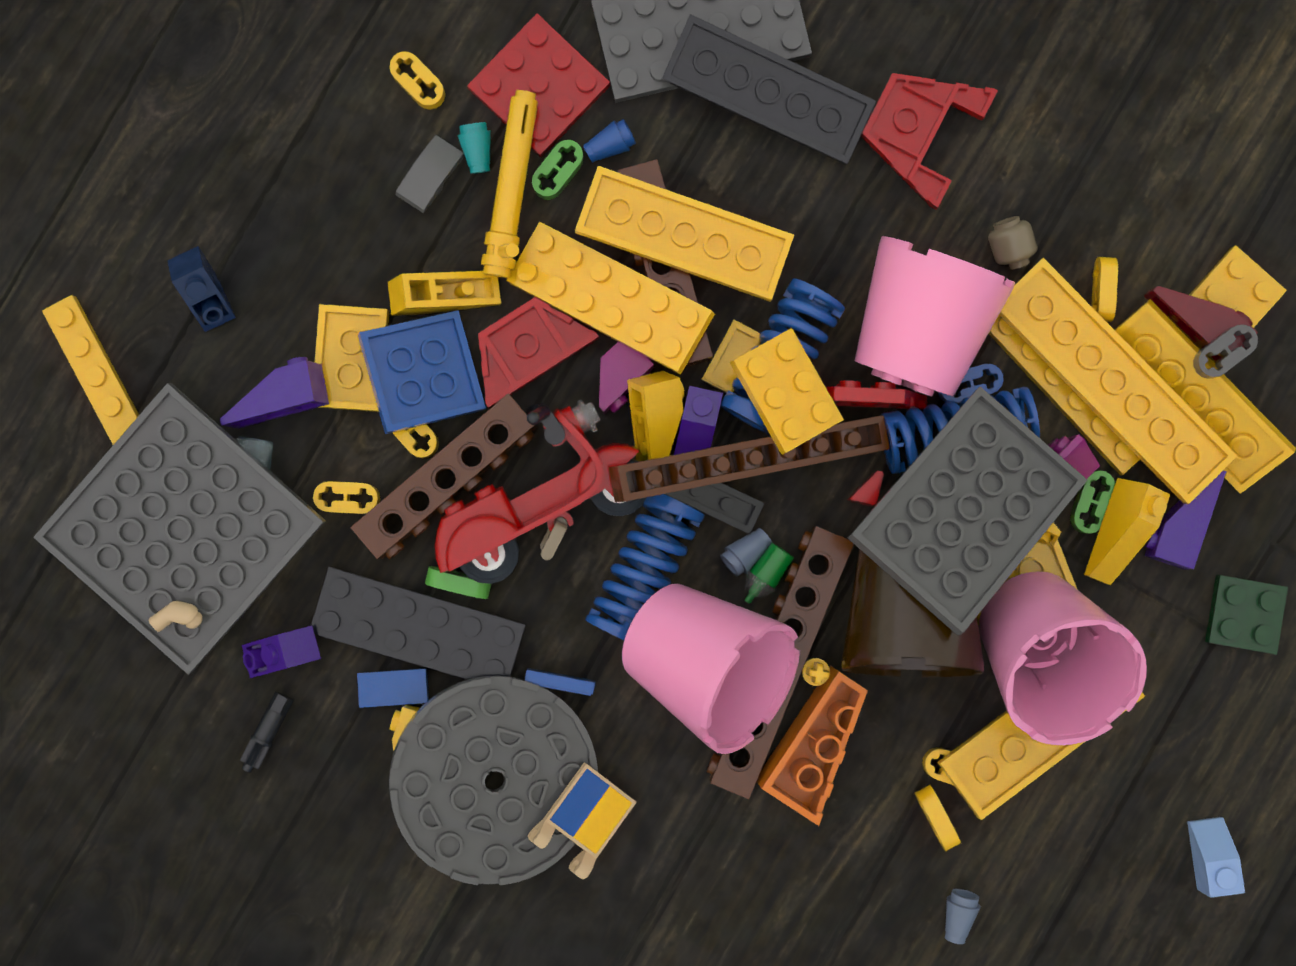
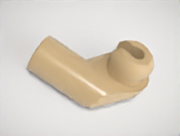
M173 601L150 617L149 623L157 632L162 631L173 622L186 625L189 629H194L202 623L203 616L193 604Z

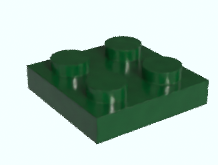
M1216 575L1205 642L1277 655L1288 587Z

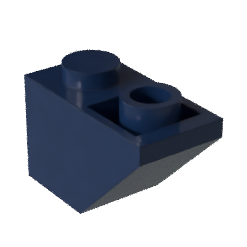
M199 246L167 260L173 285L205 332L236 318L215 271Z

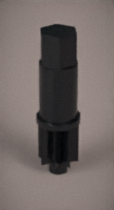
M275 691L254 734H251V739L240 761L244 762L243 770L251 773L254 767L260 768L269 748H272V742L294 701L290 697Z

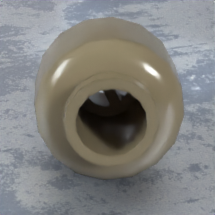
M1019 216L1006 218L994 223V229L988 234V241L996 263L999 265L1009 264L1010 269H1017L1030 263L1029 257L1033 256L1038 250L1031 224L1026 220H1020Z

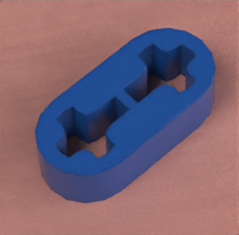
M993 364L971 367L961 382H966L968 388L959 391L958 398L938 392V395L944 402L954 401L959 404L964 398L970 397L979 386L988 394H992L1002 387L1004 381L1003 374ZM983 371H986L987 375H994L995 381L990 383L991 389H988L986 384L974 386L973 380L982 377Z

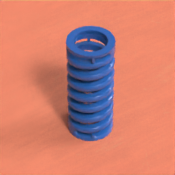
M793 278L783 294L786 298L778 302V310L781 314H773L769 317V326L772 330L762 331L759 335L760 342L763 344L787 331L788 329L785 327L804 333L820 343H826L828 335L807 323L794 311L811 316L829 327H835L837 319L832 315L840 319L845 311V307L823 290L805 281ZM799 339L808 357L817 359L819 351ZM738 378L734 379L732 388L738 395L728 390L721 401L720 407L751 427L770 435Z
M1027 387L1012 389L1013 395L1009 391H1000L994 399L1003 407L1006 405L1008 411L1027 428V423H1030L1031 431L1040 438L1038 413L1030 390ZM969 397L961 400L959 405L954 401H946L941 409L935 404L927 405L923 412L919 408L912 407L906 412L905 416L899 411L881 413V415H884L890 449L884 450L890 472L897 474L906 471L905 463L900 462L899 447H903L904 444L908 466L918 457L915 444V424L920 432L924 450L933 440V420L940 432L951 419V416H954ZM1024 402L1030 417L1027 419L1025 417ZM897 428L901 433L904 443H898V441L901 440V437L896 435Z
M666 494L646 497L643 506L656 517L638 514L635 518V523L650 535L631 530L627 534L628 541L643 552L629 547H622L618 552L624 561L638 570L614 563L610 568L614 576L631 587L611 580H605L602 584L604 591L625 605L604 597H596L594 600V605L598 609L622 624L613 622L614 620L609 617L608 619L600 617L601 612L591 608L585 618L592 625L622 640H625L634 617L644 605L642 603H645L657 592L648 585L659 589L671 585V580L655 568L670 573H676L679 570V564L662 551L677 556H685L688 551L684 544L667 533L692 540L696 535L695 530L683 523L681 519H688L691 524L699 527L705 517L698 510Z

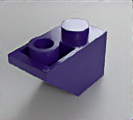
M312 626L242 645L244 653L243 662L248 669L250 678L321 659Z

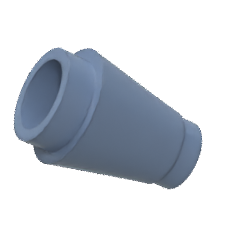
M758 528L756 531L751 532V534L724 548L725 552L720 557L726 567L738 577L742 573L747 574L772 541L761 528Z
M953 889L951 896H947L946 940L955 944H965L966 938L981 908L980 904H978L979 896L964 889Z

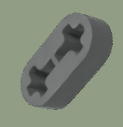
M1236 325L1224 331L1195 355L1193 366L1196 373L1206 379L1216 378L1225 374L1256 349L1258 336L1255 330L1247 325ZM1234 334L1236 336L1242 334L1245 336L1246 340L1243 342L1245 349L1241 346L1230 351L1228 346L1236 340ZM1221 353L1223 357L1215 363L1217 370L1214 367L1207 369L1205 367L1208 361L1206 355L1211 357Z

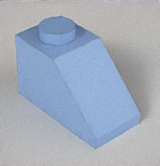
M1216 817L1187 821L1197 890L1210 898L1245 893L1240 857L1224 818Z

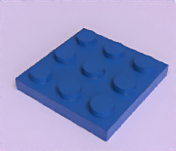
M459 310L359 332V342L385 434L483 411L486 408Z

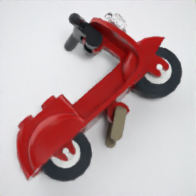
M582 399L577 401L579 405L573 408L570 406L561 410L556 408L553 412L545 403L528 406L526 409L528 423L537 425L542 422L545 439L553 446H559L567 440L581 458L580 463L512 500L507 496L503 486L495 489L494 485L491 484L474 493L476 499L464 505L463 501L460 500L444 509L446 515L441 517L435 540V555L440 573L447 570L452 571L460 567L467 577L478 583L492 584L502 581L513 572L518 563L519 548L516 537L547 522L548 529L540 544L541 556L544 560H550L554 556L567 530V523L569 526L573 525V518L567 511L591 498L599 510L608 515L624 516L635 512L643 505L646 498L615 502L608 467L639 462L633 457L640 450L634 446L621 443L608 444L595 450L584 433L591 429L593 432L597 431L595 423L601 420L593 404L585 405Z

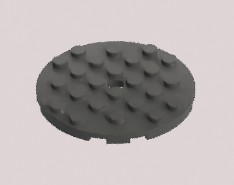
M509 676L472 678L452 685L433 696L413 715L398 739L390 765L389 794L391 807L397 825L406 842L417 856L431 868L433 867L450 876L451 879L473 885H507L517 883L545 871L565 856L575 845L573 841L557 829H555L548 845L543 849L532 843L528 839V834L545 817L584 762L598 772L596 754L589 734L579 717L562 699L551 691L524 679ZM491 771L503 774V784L497 789H489L485 786V779Z

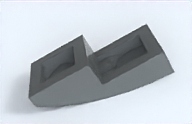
M435 135L408 171L396 190L395 195L424 213L441 193L444 182L461 163L464 153Z

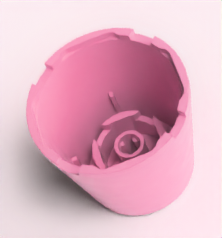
M882 236L878 247L855 362L873 368L871 374L898 385L902 384L920 393L933 396L934 391L954 396L1010 296L1015 282L1008 279L1004 281L1005 277L932 249L928 250L927 256L911 250L913 244L910 242Z
M1048 572L1020 574L1004 582L982 609L979 619L980 636L1005 707L1014 724L1029 734L1032 739L1051 745H1072L1091 740L1112 729L1113 727L1110 723L1119 717L1125 709L1130 712L1138 701L1145 684L1147 672L1146 658L1140 643L1126 627L1063 578Z
M671 584L653 594L634 617L624 640L622 662L626 672L702 742L717 753L728 754L748 745L754 740V736L751 733L762 722L768 725L774 718L793 683L799 663L800 651L794 648V641L798 636L790 626L682 584Z

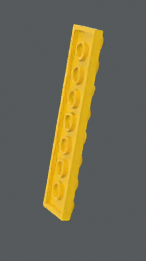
M1044 258L1014 285L999 315L1182 503L1189 504L1238 456Z

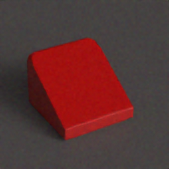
M873 472L851 494L847 501L867 506L877 504L884 476L883 472Z

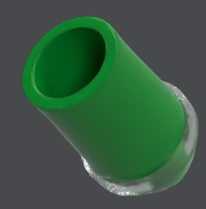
M771 542L752 569L746 573L744 585L749 594L745 601L750 604L754 597L763 599L771 593L774 594L777 590L776 586L794 557Z

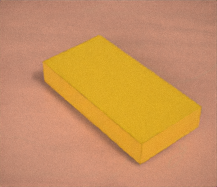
M733 320L702 377V381L724 393H727L728 390L734 392L732 382L738 377L730 362L749 352L753 347L758 346L760 343V333Z

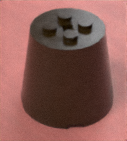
M859 549L841 660L842 671L901 677V670L922 671V677L927 678L981 675L984 672V660L977 617L964 633L959 636L956 635Z

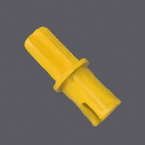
M812 658L805 662L802 676L808 684L820 686L829 679L830 668L824 660Z

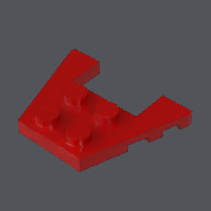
M892 73L861 133V137L931 208L937 210L952 180L921 165V162L950 106L982 121L998 90L988 87L984 89L968 87V84L962 83L948 84L935 82L936 79Z

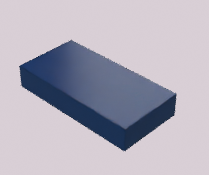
M427 668L357 673L359 708L423 704L429 701Z
M531 668L527 669L525 681L541 687L589 696L593 695L596 683L594 680Z

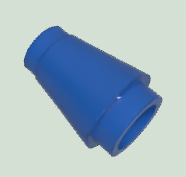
M623 119L619 122L615 120L590 139L589 142L583 144L593 163L597 160L630 151L629 147L636 144V141Z

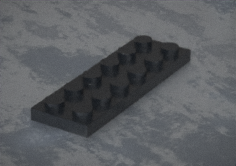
M691 14L661 79L845 165L848 164L876 103L875 100Z
M328 567L311 626L315 635L469 680L483 676L511 677L526 624L334 567Z

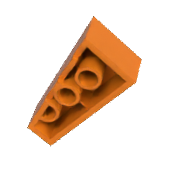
M832 666L829 667V679L824 684L815 688L762 768L756 781L761 789L818 826L823 816L822 811L827 797H830L833 789V780L838 766L842 763L846 753L845 747L850 733H853L868 691Z

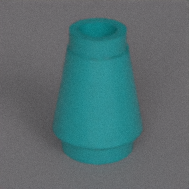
M486 122L459 126L460 135L457 136L470 168V174L489 172L491 130H487Z

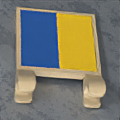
M584 762L545 817L529 832L528 839L543 849L548 845L555 829H557L583 849L571 861L569 869L579 878L585 879L592 871L597 857L634 807L636 801Z

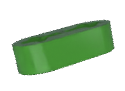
M573 140L559 142L535 171L532 177V185L538 197L545 200L556 198L581 168L584 156L582 148L577 142ZM564 150L568 153L574 150L576 161L574 163L567 161L562 168L558 167L563 160L561 152ZM555 171L557 173L553 179L555 188L552 190L547 187L544 191L541 190L540 178L548 179Z
M1094 471L1078 491L1071 511L1070 521L1073 528L1080 533L1091 534L1100 530L1115 486L1114 478L1106 471ZM1099 478H1102L1101 484L1106 486V490L1098 492L1096 499L1093 500L1095 488L1090 486L1091 481H1097ZM1090 505H1093L1091 517L1095 518V523L1084 527V520L1079 518L1080 514L1087 513Z
M429 566L425 584L428 586L481 599H488L491 584L478 583L462 572L447 570L440 573L439 568L435 566Z

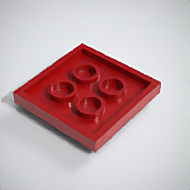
M538 14L467 85L468 89L506 125L511 97L515 96L516 90L535 93L538 107L531 149L540 158L611 86L610 81Z

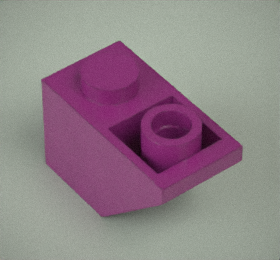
M617 342L601 357L599 408L604 414L609 410L615 413L629 400L625 396L628 393V379L651 374L650 372L654 369V364L645 355Z
M1079 434L1071 437L1064 435L1060 439L1055 438L1048 444L1050 448L1086 479L1100 466L1086 441Z

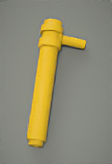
M516 90L515 96H512L510 101L490 231L486 232L484 244L487 245L486 254H482L481 265H484L483 274L510 278L511 270H515L516 260L513 257L519 254L520 238L517 236L538 107V101L535 100L536 94L529 91Z

